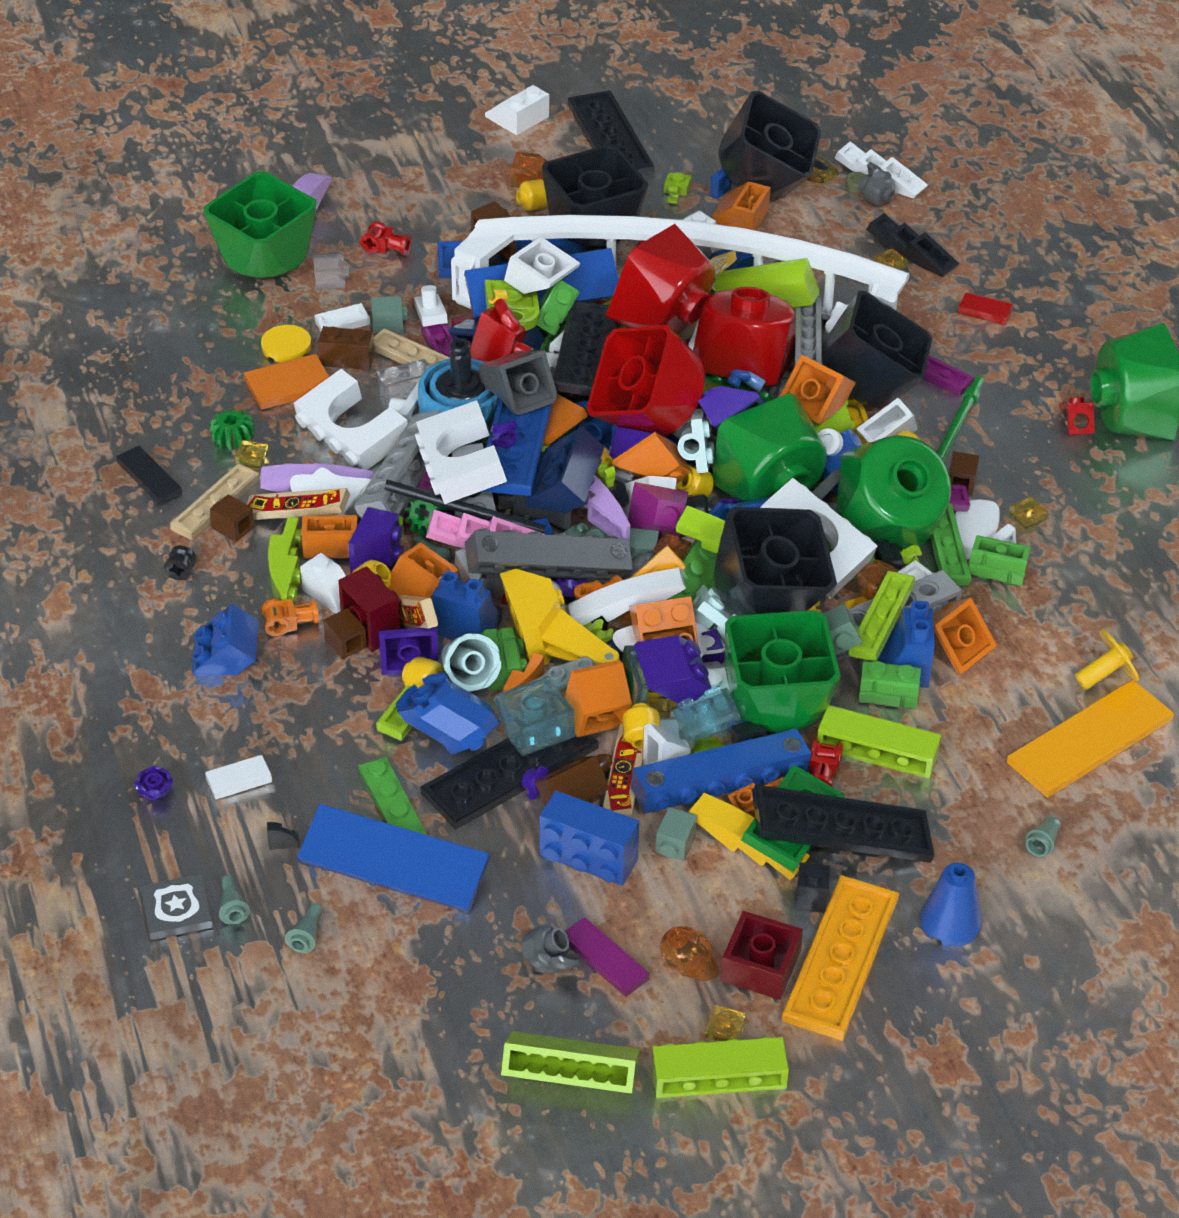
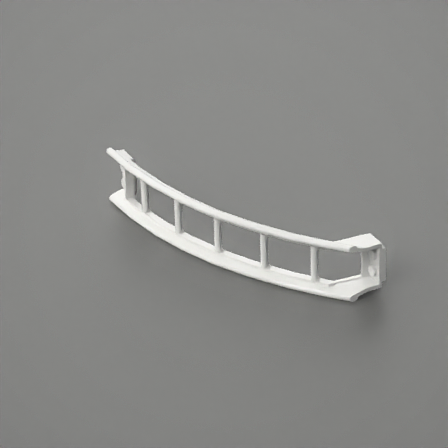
M550 215L480 219L477 221L475 229L455 248V257L451 259L452 299L457 304L469 309L472 308L464 271L489 267V258L514 240H531L533 242L539 237L544 239H605L606 249H612L616 266V239L646 241L674 223L695 245L752 254V257H754L753 266L763 265L764 257L784 261L808 258L812 268L823 270L825 274L821 319L827 321L830 320L834 310L832 307L836 274L868 284V292L895 310L897 309L898 294L910 276L908 272L861 256L799 239L697 221L637 216ZM713 283L710 295L715 293V283Z

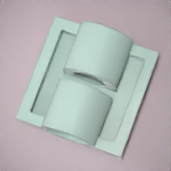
M703 408L695 410L691 423L682 430L678 443V451L683 458L696 460L697 473L708 472L710 464L714 463L713 458L715 456L714 442H709L708 439L711 436L712 423L708 416H706ZM692 438L697 440L699 443L692 444L687 439Z
M703 584L696 592V598L692 602L695 622L708 629L712 626L711 630L717 629L720 639L725 644V622L730 617L737 615L724 604L716 588L711 587L709 589Z

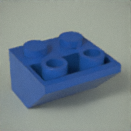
M232 603L225 610L219 611L206 625L200 626L194 635L195 646L192 656V674L196 676L238 675L254 663L257 652L258 619Z

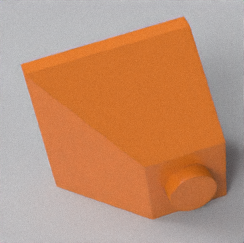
M801 354L779 397L788 393L796 395L809 418L822 425L844 406L855 382Z
M656 432L611 461L613 466L637 479L646 476L677 478L678 484L684 479V476L691 472L685 458L678 451V445Z
M971 597L949 602L933 615L934 632L958 675L965 672L997 647Z

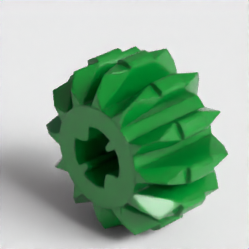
M235 408L232 411L223 410V414H215L210 424L211 439L214 444L219 445L220 449L228 447L230 451L233 448L241 450L242 445L248 446L250 445V440L254 439L255 429L251 415H246L245 410L236 412Z
M409 498L411 508L405 507L404 510L410 515L404 521L411 524L410 530L412 532H419L420 536L426 537L433 511L437 510L445 513L449 509ZM426 510L430 511L429 517L425 516Z

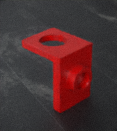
M1084 397L1068 398V403H1059V408L1067 409L1069 435L1095 432L1093 402H1084ZM1079 413L1085 414L1088 418L1087 425L1082 429L1074 425V418Z

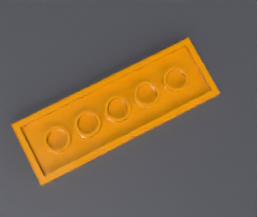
M1131 680L1008 755L1007 764L1045 797L1049 798L1171 722L1175 713L1137 682Z
M840 875L782 1014V1022L834 1039L844 1040L899 899L898 892Z

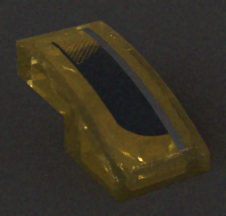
M816 155L812 176L807 181L824 183L838 176L839 171L828 161Z

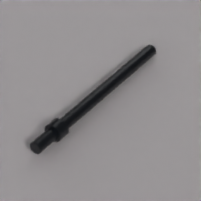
M388 479L385 483L384 490L475 517L490 521L494 516L543 534L546 529L545 525L525 520V516L518 514L511 516L460 500L444 504L442 496H435L433 492Z

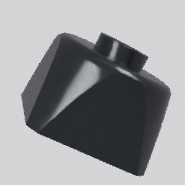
M752 91L722 138L718 150L719 161L725 174L734 185L740 187L749 181L771 187L770 200H776L785 196L812 176L821 129L814 121L760 91Z
M604 145L546 161L542 166L550 215L639 217L649 183L617 146ZM565 238L570 242L584 246H606L605 239Z
M860 290L822 345V365L855 382L849 395L852 399L872 407H886L895 399H900L924 378L932 338L925 329L869 292Z
M733 507L728 512L717 552L714 581L721 600L736 615L808 611L835 588L837 580L819 515L810 509Z

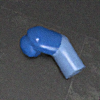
M739 369L732 370L730 377L727 379L728 384L735 388H738L741 382L758 392H760L766 382L750 371Z

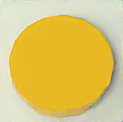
M295 325L273 327L266 331L261 339V350L264 356L273 358L274 362L277 363L304 357L306 353H310L312 346L311 336L308 331Z

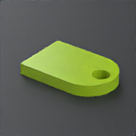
M485 280L484 291L487 309L494 307V304L488 302L490 297H495L493 290H505L508 293L507 304L520 322V325L527 331L538 324L540 309L537 291L523 294L504 280Z

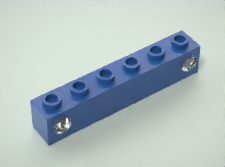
M796 728L633 768L631 789L644 814L662 811L668 807L698 801L703 793L718 797L722 794L737 791L752 783L756 785L768 784L781 777L784 778L793 765L808 772L811 752Z

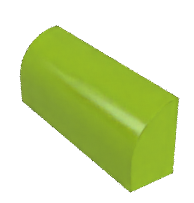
M808 258L725 270L716 276L714 285L715 293L738 287L763 289L769 294L787 301L793 308L813 305L820 293Z
M512 1031L504 1044L501 1075L632 1094L637 1077L640 1049Z

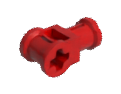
M375 221L370 224L368 233L363 234L360 238V244L364 250L370 253L380 252L386 254L389 250H393L407 256L411 249L412 236L408 234L404 236L395 234L394 228Z
M814 739L811 749L809 774L833 787L831 780L836 778L837 770H839L843 744L819 743L818 739Z

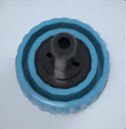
M464 338L454 339L450 343V359L430 366L420 378L418 384L420 414L437 410L445 412L477 400L487 429L491 430L499 397L493 392L486 390L481 382L478 369L480 364L486 362L471 358V344L468 340Z

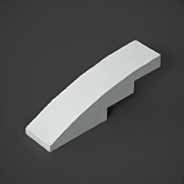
M849 142L836 153L835 159L853 172L868 174L867 164L869 162L876 164L884 171L890 172L894 184L893 190L897 194L914 199L928 186V184L893 157L886 161L872 149L864 153L852 142Z
M674 568L647 573L617 582L594 591L568 605L571 617L582 626L600 616H603L609 622L629 611V605L667 600L686 589L681 570Z

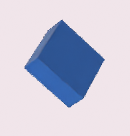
M723 168L711 176L710 196L718 200L731 189V180L727 177Z

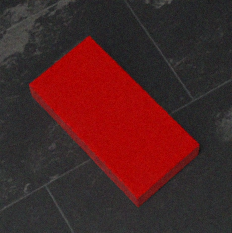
M965 292L959 305L958 313L1006 325L1012 312L1013 304Z

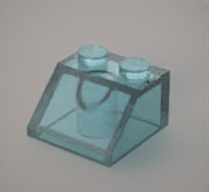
M547 677L494 695L508 738L522 756L575 737L574 710Z
M716 686L703 693L705 697L694 701L693 698H688L676 704L678 709L673 710V713L689 746L727 730L732 725L742 723L739 711L727 687L720 689V686Z

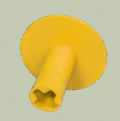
M1101 629L1099 633L1109 651L1074 674L1086 691L1120 667L1135 682L1139 681L1138 673L1130 661L1134 658L1131 651L1123 642L1118 644L1104 629Z

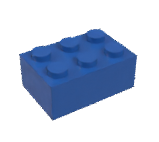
M555 790L540 814V856L550 861L570 866L577 871L600 877L607 882H613L621 886L624 885L638 861L639 820Z

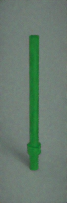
M976 376L971 386L966 388L962 396L963 401L937 451L943 461L969 410L980 396V389L984 383V379L981 376Z

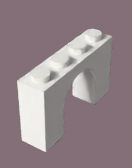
M340 369L293 403L296 410L295 418L300 426L310 429L319 441H325L334 453H340L350 466L368 470L389 454L408 425V421L392 407H389L372 421L360 427L344 428L334 424L343 412L362 399L358 381Z
M477 400L416 422L419 433H416L415 437L435 496L441 494L444 504L507 482L494 445L465 456L447 457L460 446L490 436Z
M794 478L760 507L810 509L820 516L825 537L831 545L832 552L830 557L837 580L835 588L826 595L830 599L871 561L877 545L868 536L862 534L847 519L842 518L826 502L821 501L806 486L800 484Z

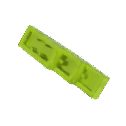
M687 505L676 525V532L700 540L701 548L717 553L725 521Z

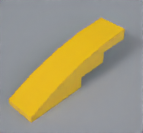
M703 793L688 813L697 815V824L733 853L739 848L761 867L768 862L790 881L798 873L799 865L792 872L741 841L744 832L755 817L706 793ZM806 854L801 862L805 863L810 855Z

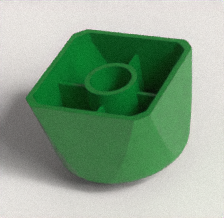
M266 171L254 172L204 206L205 217L225 263L242 275L255 278L279 276L299 266L308 254L315 217L316 199Z
M1165 323L1107 340L1098 352L1096 367L1092 371L1090 379L1091 397L1094 405L1099 409L1104 425L1112 433L1169 441L1176 439L1179 426V352Z
M788 393L726 418L720 424L712 472L714 485L739 502L767 496L772 497L792 478L806 486L811 492L825 470L827 450L797 396Z
M902 435L878 439L852 448L841 455L836 513L842 518L847 519L852 526L868 536L875 544L876 541L887 540L889 545L897 544L900 551L912 545H918L922 549L943 517L951 496L950 474L940 455L925 442Z
M817 610L737 615L730 617L725 622V671L730 690L728 702L733 712L744 722H752L755 726L763 725L768 732L780 733L796 728L799 731L816 723L824 715L826 708L830 704L841 677L826 615Z

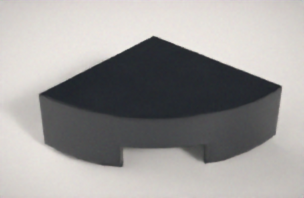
M267 822L269 850L300 847L299 836L295 830L292 829L291 831L284 828L278 822Z

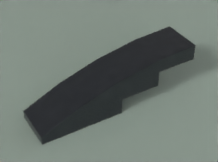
M885 213L870 222L866 229L903 258L939 276H945L959 265V262L926 232L918 235L905 222L898 226Z

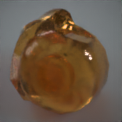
M874 560L865 565L857 575V585L862 596L867 600L874 599L887 572L898 573V570L894 566L880 560Z
M677 926L663 935L660 941V950L664 961L670 968L678 970L685 977H695L697 981H710L718 976L719 967L712 955L713 947L702 931H695L687 926Z

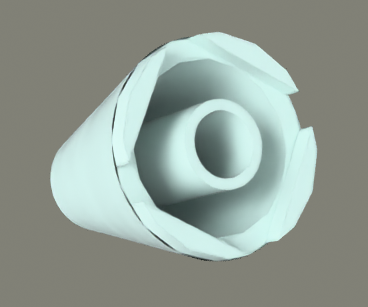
M468 633L459 636L447 643L441 651V660L447 677L451 682L467 691H476L489 687L496 680L501 669L497 645L490 638L478 633Z

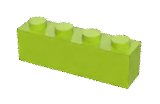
M828 705L818 729L817 739L819 743L831 745L842 743V756L930 779L939 754L942 735Z
M761 1037L759 1039L747 1040L730 1039L720 1042L699 1041L692 1044H664L652 1047V1073L656 1098L787 1089L789 1068L783 1037Z

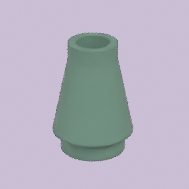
M1052 816L1046 817L1042 823L1027 833L1025 846L1030 854L1036 857H1044L1053 852L1058 831L1061 828V823L1057 818Z

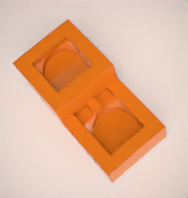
M533 653L524 672L512 670L503 688L504 710L509 711L522 702L520 694L523 687L532 680L544 675V655Z

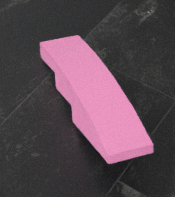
M434 510L430 518L426 538L465 548V541L475 530L482 528L494 532L514 530L517 533L527 534L536 531L494 516L489 522L463 513L462 517L458 518Z

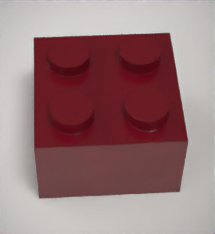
M366 566L338 580L340 610L348 608L365 627L367 648L374 652L379 649L378 631L400 629V599L394 590H390L384 584L378 574L375 575Z
M742 911L722 957L720 981L781 1000L801 953L803 929Z

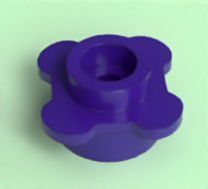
M511 420L508 423L494 424L491 428L493 432L492 445L502 448L514 445L518 438L515 431L517 423Z
M540 766L538 769L531 768L523 775L522 786L528 791L527 798L530 800H535L539 795L534 781L548 774V768L545 766Z

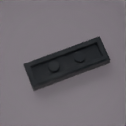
M136 446L116 456L117 463L159 505L182 495V487L140 446Z

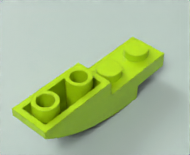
M298 517L287 518L282 535L271 534L268 550L273 596L279 600L292 599L293 604H296L297 584H302L297 548L298 545L302 546Z

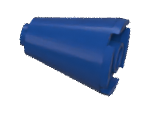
M952 863L945 867L920 912V925L926 936L931 940L934 937L942 941L941 945L960 947L975 940L976 935L982 928L983 920L974 871L966 864Z

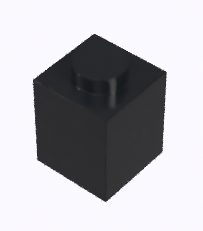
M799 863L795 910L825 913L829 890L830 865Z

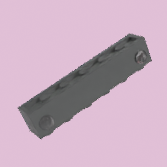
M482 528L475 530L465 541L468 573L500 575V573L512 569H519L543 577L610 580L611 577L616 575L624 579L633 571L629 539H618L616 536L595 538L592 535H581L578 537L568 536L565 533L544 535L537 531L527 534L517 533L514 530L494 532Z

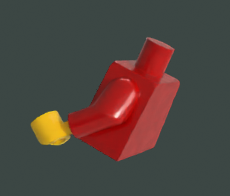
M494 289L495 297H490L488 300L490 304H494V307L481 313L470 349L471 358L484 362H489L518 351H533L532 347L522 343L526 330L520 325V322L507 304L508 293L505 290Z

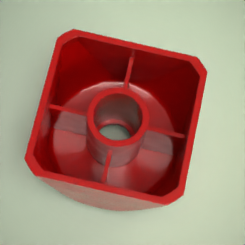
M674 223L637 245L630 252L606 313V318L628 328L669 325L679 335L687 326L694 325L700 319L704 301L711 296L709 293L715 279V267L705 254Z
M738 287L732 290L716 292L704 301L693 351L702 361L705 373L730 377V372L734 369L746 370L766 381L764 385H776L794 359L796 337L795 310L787 301L756 287Z
M669 325L613 329L606 337L586 409L590 416L615 426L647 433L656 432L664 437L680 429L691 418L699 405L698 401L702 397L705 384V371L702 361Z

